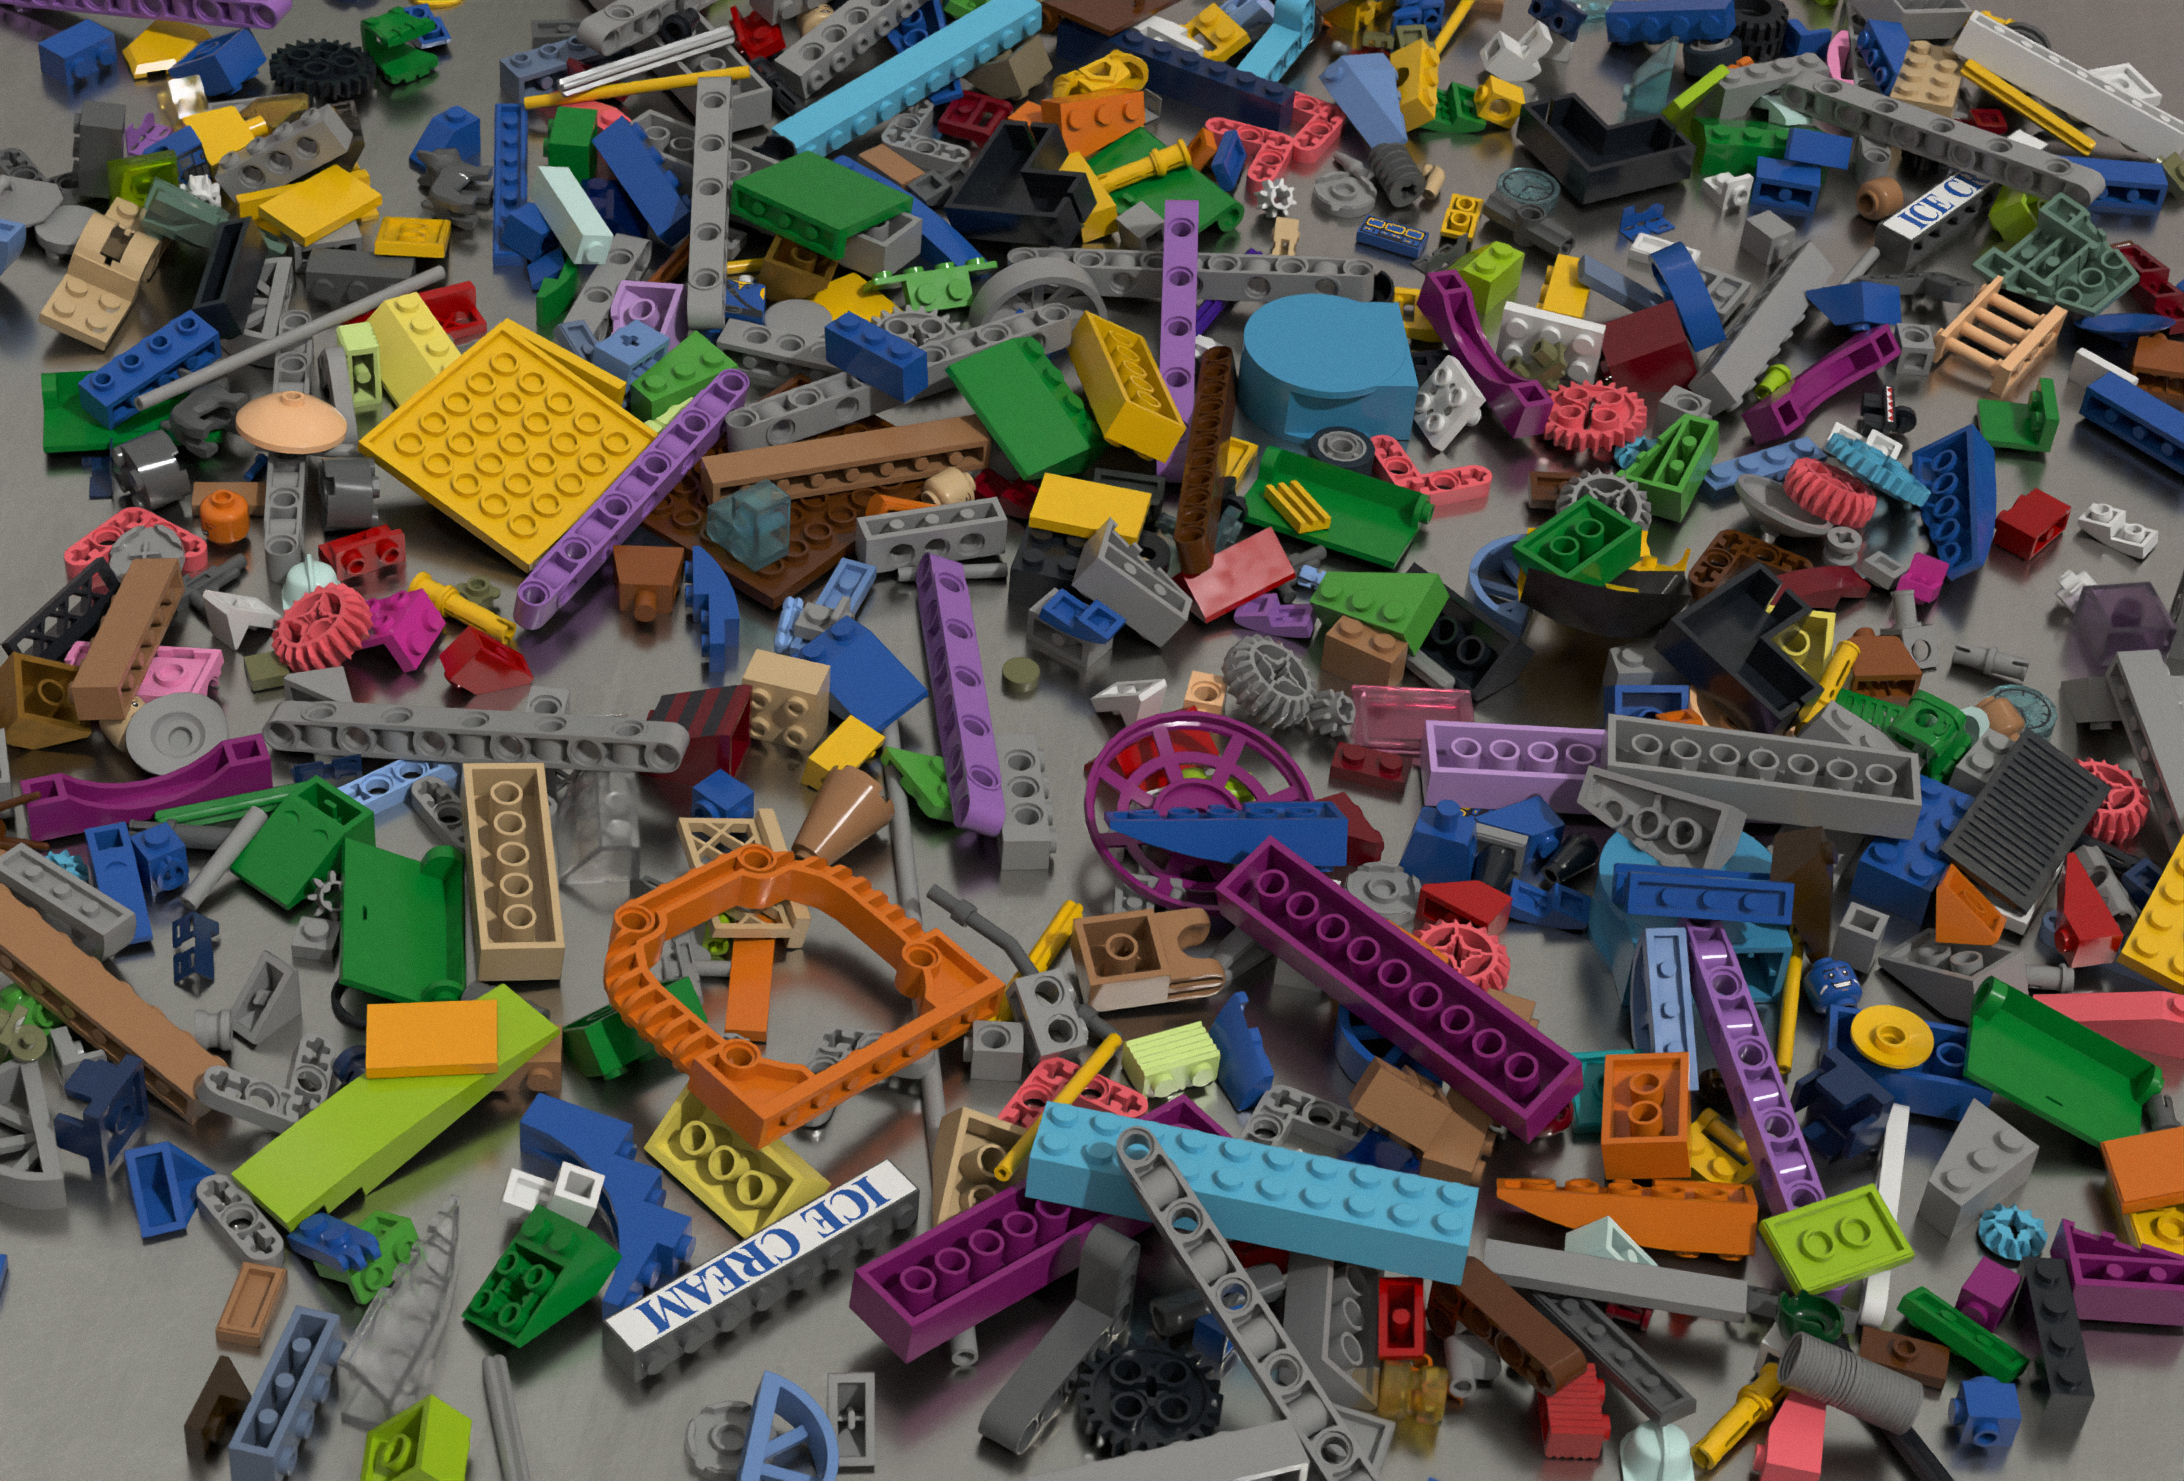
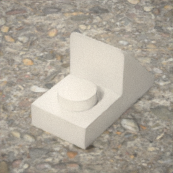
M205 590L202 596L211 633L232 650L239 648L247 629L257 630L258 627L275 629V622L281 617V615L255 597Z
M1165 679L1116 682L1090 699L1096 712L1112 711L1113 715L1121 714L1126 727L1138 720L1160 714L1167 684Z

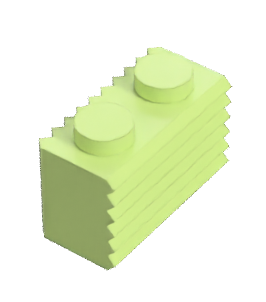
M362 322L338 326L336 328V342L338 346H343L345 351L354 408L380 404L382 402L380 347L378 340H376L372 323Z
M1197 1021L1124 1041L1121 1065L1135 1089L1144 1095L1146 1099L1149 1097L1153 1099L1155 1096L1166 1097L1173 1092H1177L1179 1089L1184 1090L1186 1087H1202L1211 1081L1214 1082L1218 1076L1221 1055L1220 1051L1216 1048V1044H1213L1212 1038L1209 1037V1033L1202 1026V1022Z

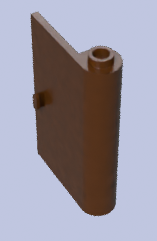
M1044 0L1040 2L1042 4V29L1040 31L1050 33L1056 30L1061 22V16L1105 35L1112 36L1182 0Z

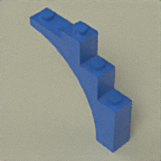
M538 1093L520 1120V1151L550 1163L558 1170H560L564 1161L605 1175L597 1205L610 1225L618 1253L622 1255V1258L616 1265L614 1276L602 1300V1320L641 1299L647 1287L653 1288L660 1273L673 1277L682 1261L687 1263L690 1260L696 1245V1238L692 1236V1217L663 1207L666 1199V1190L662 1189V1170L634 1161L637 1144L633 1143V1124Z

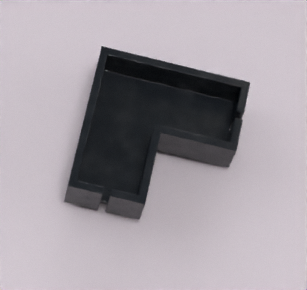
M1575 92L1551 98L1547 122L1545 121L1549 102L1546 99L1521 105L1516 137L1582 204L1594 203L1595 201L1619 197L1624 194L1690 179L1696 146L1682 132H1676L1677 128L1662 113L1608 125Z
M1001 120L943 208L950 225L964 238L1069 248L1081 229L1080 223H1085L1096 206L1097 201L1086 173L1059 170L1068 157L1069 152L1058 124L1032 122L1029 128L1026 121Z
M1760 561L1671 618L1653 648L1743 731L1781 736L1785 730H1790L1807 718L1825 689L1780 649L1796 638L1813 609L1788 588L1783 592L1771 613H1767V608L1783 582Z

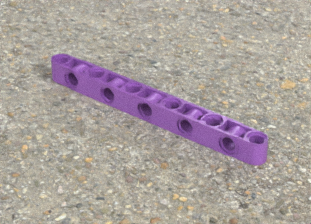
M0 0V3L20 7L258 29L274 28L292 8L291 0Z
M1165 200L1160 373L1187 428L1166 463L1157 460L1156 476L1166 477V483L1182 484L1194 410L1199 200Z
M731 368L720 372L706 388L702 389L539 561L529 576L518 587L513 610V619L517 625L529 630L542 627L613 554V545H621L726 432L725 419L727 414L735 409L744 407L749 388V378L744 372Z
M926 552L918 564L916 584L954 823L958 828L994 838L999 834L1005 820V803L964 567L962 563Z
M1679 917L1676 927H1686L1691 993L1772 1217L1797 1209L1795 1206L1803 1207L1826 1199L1734 948L1727 938L1721 920ZM1849 1284L1817 1295L1824 1296L1839 1304Z

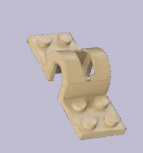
M117 196L105 215L94 212L88 220L73 251L67 273L41 311L38 322L104 351L133 306L141 280L146 282L147 279H150L172 244L173 239L165 236L164 240L160 241L145 234L143 226L140 225L139 221L142 207ZM102 252L108 256L120 260V262L112 260V263L109 266L104 263L107 257L101 255L100 253Z

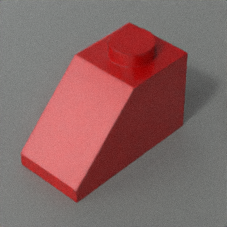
M471 625L439 655L445 669L444 677L453 687L457 689L463 687L475 695L527 685L534 680L527 662L521 653Z
M1479 880L1424 884L1420 888L1415 917L1432 925H1435L1439 918L1445 923H1451L1456 918L1459 924L1465 925L1472 921L1474 928L1486 927L1488 936H1498L1507 927L1513 898Z
M1379 1277V1361L1424 1360L1426 1348L1424 1278Z

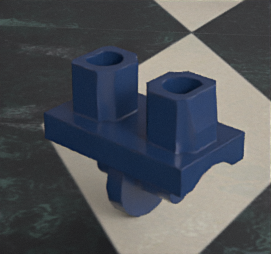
M1532 0L1528 9V13L1570 42L1576 41L1579 28L1588 16L1587 13L1578 8L1577 4L1568 0Z

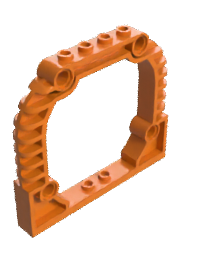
M750 843L729 853L721 854L715 860L699 868H693L685 875L668 883H663L636 899H630L616 909L603 969V986L609 998L610 1006L621 1015L623 1023L628 1028H635L638 1031V1036L645 1043H652L655 1046V1051L662 1058H669L672 1061V1066L679 1073H686L689 1076L687 1089L758 1151L926 1056L932 1050H936L972 1030L973 1020L988 1021L998 1015L1006 984L937 927L925 933L922 930V924L915 918L908 919L905 916V910L898 904L891 905L888 902V896L881 890L874 891L871 888V882L865 877H854L851 868L841 864L834 867L828 866L827 859L818 856H810L802 861L794 860L795 854L793 851L774 852L765 845ZM783 900H790L815 907L839 921L897 971L894 980L895 988L902 995L915 999L918 1018L891 1033H884L877 1041L861 1050H853L843 1060L815 1075L804 1064L785 1063L761 1057L759 1048L748 1040H725L665 989L649 969L659 962L664 942L736 905L747 909H764Z

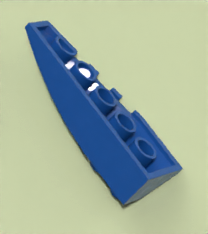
M928 0L886 35L898 54L947 26L941 0ZM960 78L928 95V99L936 106L963 98L964 94Z
M843 154L832 160L914 197L892 181ZM916 197L913 198L911 215L923 219L921 252L918 256L934 265L954 262L955 267L965 265L967 260L983 257L943 218ZM980 276L969 277L970 283Z
M1971 423L1912 452L1913 476L1931 492L1924 505L1919 507L1922 512L1921 516L1930 530L1929 535L1938 549L1937 553L1940 560L1949 564L1947 577L1951 581L1984 565L1993 539L1996 520L1997 492L1994 449Z
M1332 801L1242 802V810L1226 808L1224 804L1208 805L1206 813H1199L1196 809L1183 806L1172 807V809L1167 810V815L1159 816L1160 812L1155 809L1104 812V821L1111 830L1144 843L1192 857L1240 864L1271 835L1321 872L1334 871V866H1346L1348 819Z

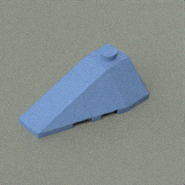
M1384 53L1341 56L1318 76L1327 91L1371 148L1382 143L1390 144L1396 142L1404 145L1408 142L1404 115L1400 112L1399 101L1402 100L1401 92L1397 89L1396 81L1399 80L1398 72Z

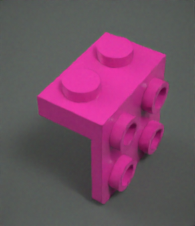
M421 588L410 592L402 590L396 592L391 597L379 600L371 598L365 601L373 614L371 617L373 626L368 630L370 637L361 642L362 648L385 644L404 673L416 670L446 624L424 589Z

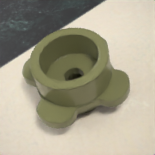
M484 575L470 578L467 583H459L456 586L460 595L465 599L486 609L492 606L493 599H497L501 595L500 588L492 586L489 583V578Z

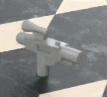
M694 927L673 938V942L670 943L671 949H674L676 961L670 962L668 956L661 957L665 976L664 980L689 976L701 1005L704 999L700 986V976L730 977L731 961L712 960L709 951L697 944Z

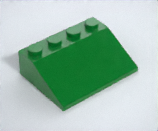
M1693 116L1691 119L1700 175L1715 176L1720 173L1729 172L1734 177L1750 174L1753 177L1758 156L1786 160L1784 155L1789 127L1825 133L1818 127L1810 125H1781L1771 122ZM1821 166L1820 184H1825L1829 167Z
M1033 337L1011 338L955 362L945 369L948 376L1024 481L1044 478L1045 473L1062 476L1086 472L1111 446L1103 438L1099 424L1093 421L1084 409L1083 401L1071 391L1064 381L1062 372L1052 365L1044 354L1043 346Z

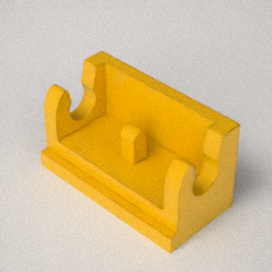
M850 715L808 757L800 783L805 786L809 785L819 791L824 778L833 766L838 765V769L841 770L846 765L859 768L867 758L870 759L876 754L875 750L883 745L885 737Z

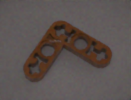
M1726 529L1716 535L1691 568L1687 583L1692 598L1700 600L1725 584L1737 568L1746 570L1758 561L1775 576L1795 570L1814 568L1810 560L1743 532ZM1756 557H1763L1769 559L1771 562L1761 561ZM1709 563H1718L1725 567H1717Z

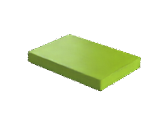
M1720 64L1675 98L1661 113L1674 124L1695 108L1730 71L1724 64Z
M1874 1183L1761 1220L1758 1226L1761 1235L1795 1295L1801 1289H1806L1811 1295H1817L1910 1263L1915 1256L1914 1251Z

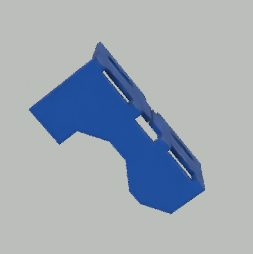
M1659 203L1653 204L1642 213L1634 212L1635 205L1623 209L1619 232L1633 243L1637 238L1633 236L1639 233L1651 235L1650 233L1654 232L1655 234H1660L1674 229L1675 226L1662 216L1663 205ZM1655 218H1658V219H1659V220H1656V221H1653V222H1649V220H1652V219H1655ZM1644 221L1645 223L1641 226L1637 225V223ZM1631 226L1634 227V228L1629 229V230H1626V231L1624 230L1625 228H1628V227H1631Z

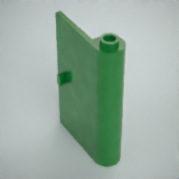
M1138 127L1089 159L1087 163L1094 174L1098 176L1149 156V152L1154 148L1161 150L1168 146L1143 127ZM1183 165L1168 171L1164 177L1154 175L1108 193L1116 204L1118 216L1140 201H1143L1164 220L1165 200H1199L1198 233L1212 223L1224 232L1231 231L1239 225L1244 216V206L1193 166L1187 167Z
M97 370L41 373L44 408L43 451L44 453L107 450L110 449V438L113 439L114 448L150 431L161 430V421L169 419L171 410L187 396V391L143 411H139L109 431L81 407L78 382ZM162 429L175 446L183 445L172 435L171 431ZM215 429L210 431L204 441L223 443L222 430Z
M1272 445L1266 448L1260 463L1257 480L1244 496L1248 507L1246 522L1264 528L1271 526L1274 531L1392 569L1395 568L1422 525L1430 523L1435 505L1430 503V495ZM1297 480L1331 517L1330 528L1298 534L1264 497L1265 486L1272 484L1277 489L1278 483L1284 482L1289 487L1290 481Z
M345 837L342 842L339 984L401 1003L461 1000L462 994L466 989L465 858L459 849L448 845L436 846L428 850L421 861H417Z
M1994 976L1987 977L1973 997L1963 1069L1965 1077L2099 1149L2100 1142L2140 1134L2142 1105L2152 1095L2160 1094L2164 1086L2161 1067Z

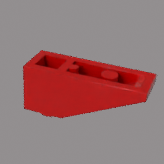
M2075 852L2067 853L2058 880L2054 935L2055 947L2059 953H2062L2070 968L2114 963L2123 933Z

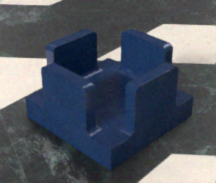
M1833 1047L1823 1053L1820 1066L1816 1070L1796 1081L1790 1102L1794 1113L1807 1107V1110L1818 1119L1803 1128L1801 1132L1805 1142L1821 1157L1830 1161L1842 1154L1846 1159L1850 1160L1859 1155L1867 1161L1878 1154L1895 1097L1837 1047Z
M126 1054L119 1065L101 1059L97 1062L84 1059L64 1085L66 1095L90 1103L82 1113L83 1120L62 1113H58L53 1120L57 1146L60 1149L86 1157L89 1160L90 1173L105 1178L124 1154L123 1151L129 1147L149 1119L143 1059L130 1054Z

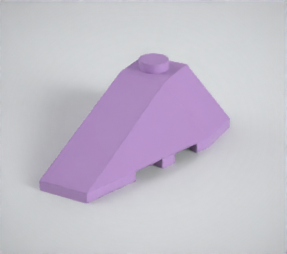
M621 280L611 305V318L613 320V332L611 335L620 327L623 328L637 319L670 338L667 351L669 353L686 339L689 331L687 317L688 291L685 285Z

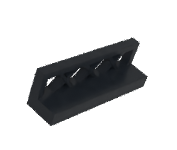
M103 557L96 558L0 645L9 657L12 652L22 653L17 646L24 638L33 640V645L22 654L56 661L94 626L102 616L107 614L111 606L112 596L117 593L121 583ZM95 573H98L105 585L95 587L92 590V577ZM71 595L81 597V601L68 612L69 597ZM48 616L57 618V623L45 633V619Z

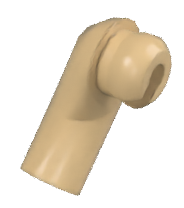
M1426 164L1421 171V175L1424 176L1426 181V188L1422 196L1427 200H1434L1445 181V173L1438 165Z

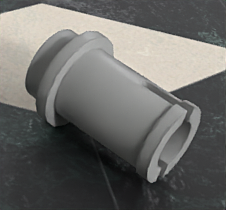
M2060 963L2059 967L2025 964L2028 989L2058 990V994H2064L2065 991H2073L2074 968L2066 967V963Z

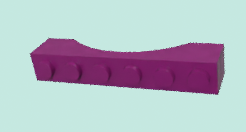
M1457 270L1427 273L1416 303L1420 311L1452 355L1459 360L1512 438L1542 434L1554 405L1553 400L1538 380L1526 379L1515 374L1496 356L1481 328L1472 291Z
M1888 323L1857 333L1741 414L1755 444L1758 445L1788 435L1802 425L1808 414L1827 398L1899 356L1902 352Z
M262 733L223 740L208 753L192 763L168 774L147 780L126 783H98L77 779L63 773H56L21 780L20 788L21 795L36 791L42 794L40 799L23 804V810L31 840L44 841L83 833L84 829L120 822L128 824L131 819L138 821L154 818V813L158 810L273 788L271 758Z

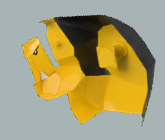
M1528 528L1527 535L1537 528ZM1642 530L1640 557L1643 556L1642 561L1634 564L1608 584L1605 583L1604 587L1567 579L1530 567L1526 576L1520 567L1517 580L1519 601L1557 623L1575 629L1610 637L1656 638L1664 631L1670 619L1679 614L1692 597L1685 577V570L1691 550L1686 548L1682 559L1672 566L1658 564V558L1650 555L1646 542L1648 531Z

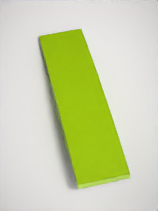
M503 983L476 999H497L498 1073L366 1079L365 1072L257 1152L231 1173L232 1178L250 1198L291 1233L304 1219L312 1216L320 1208L329 1214L357 1190L366 1196L561 1034L560 1029Z

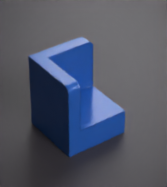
M1797 18L1788 19L1782 48L1790 57L1799 56L1804 53H1815L1819 58L1826 57L1832 31L1829 28L1808 31Z

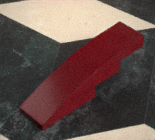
M2137 244L2112 247V249L2118 248L2140 276L2139 282L2129 289L2147 314L2161 315L2174 319L2176 323L2170 328L2165 329L2169 335L2184 333V293L2168 281L2170 269Z
M1821 566L1795 570L1776 576L1783 584L1770 605L1775 606L1783 592L1790 588L1811 608L1834 609L1841 597L1865 598L1871 586L1851 566Z

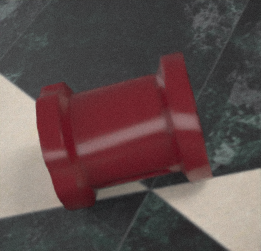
M1608 1302L1605 1315L1611 1320L1615 1317L1639 1325L1641 1331L1647 1332L1654 1309Z

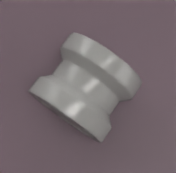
M1839 526L1830 529L1826 536L1827 545L1822 551V561L1827 566H1851L1854 568L1858 560L1857 552L1862 545L1861 535L1848 527Z
M222 1009L219 1013L209 1014L206 1010H195V1039L205 1050L209 1047H218L222 1051H232L233 1028L231 1009Z

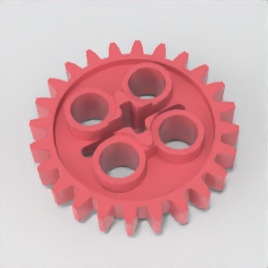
M1584 380L1583 385H1578L1571 381L1568 388L1559 384L1557 387L1558 391L1547 390L1554 405L1542 434H1544V440L1553 439L1554 446L1564 443L1566 444V450H1570L1575 446L1579 447V452L1581 453L1586 448H1591L1594 453H1597L1601 447H1604L1607 451H1612V445L1624 448L1625 441L1634 443L1635 436L1641 437L1643 429H1646L1647 406H1644V399H1637V392L1628 393V387L1626 386L1616 389L1614 382L1608 386H1603L1602 380H1598L1595 385H1590L1588 380ZM1596 402L1592 409L1590 428L1586 430V427H1588L1589 425L1591 405L1592 403Z

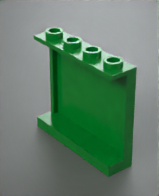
M807 150L733 181L730 213L837 261L844 258L848 237L903 212L911 214L914 197Z

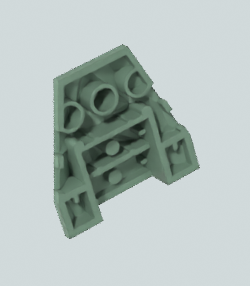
M154 176L145 203L140 211L139 221L140 225L143 226L145 234L160 241H163L166 236L197 248L203 246L211 249L219 223L230 221L228 219L230 214L225 212L224 209L195 198L196 195ZM258 227L269 248L266 258L283 255L287 248L284 240Z
M2062 192L2058 193L2038 210L2037 228L2014 247L2004 253L1994 246L1971 266L1972 271L1990 283L1998 275L2003 277L2004 279L2000 287L2002 289L2055 306L2057 305L2091 318H2096L2139 282L2140 277L2118 248L2112 249L2106 241L2107 234L2102 228L2097 230L2090 221L2091 214L2089 211Z

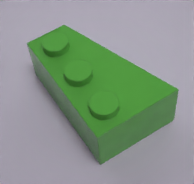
M695 330L631 383V414L643 423L648 420H655L666 413L672 405H679L690 397L694 398L723 370L730 368L738 370V364Z
M1685 413L1657 438V443L1647 452H1640L1636 456L1635 463L1625 471L1621 469L1614 476L1621 477L1626 473V481L1628 483L1638 481L1637 491H1646V501L1651 503V515L1681 523L1718 452L1719 422Z
M1326 572L1309 602L1321 624L1332 628L1343 615L1409 643L1407 654L1415 657L1450 596L1438 573Z

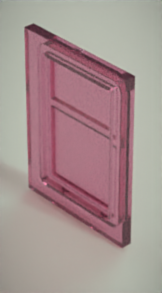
M1351 685V699L1356 710L1354 718L1356 745L1387 753L1419 754L1425 720L1475 722L1470 690Z

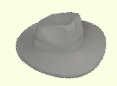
M191 692L173 693L148 702L133 715L126 730V745L132 759L138 766L151 774L161 776L192 763L208 753L221 741L228 740V722L222 708L211 698Z

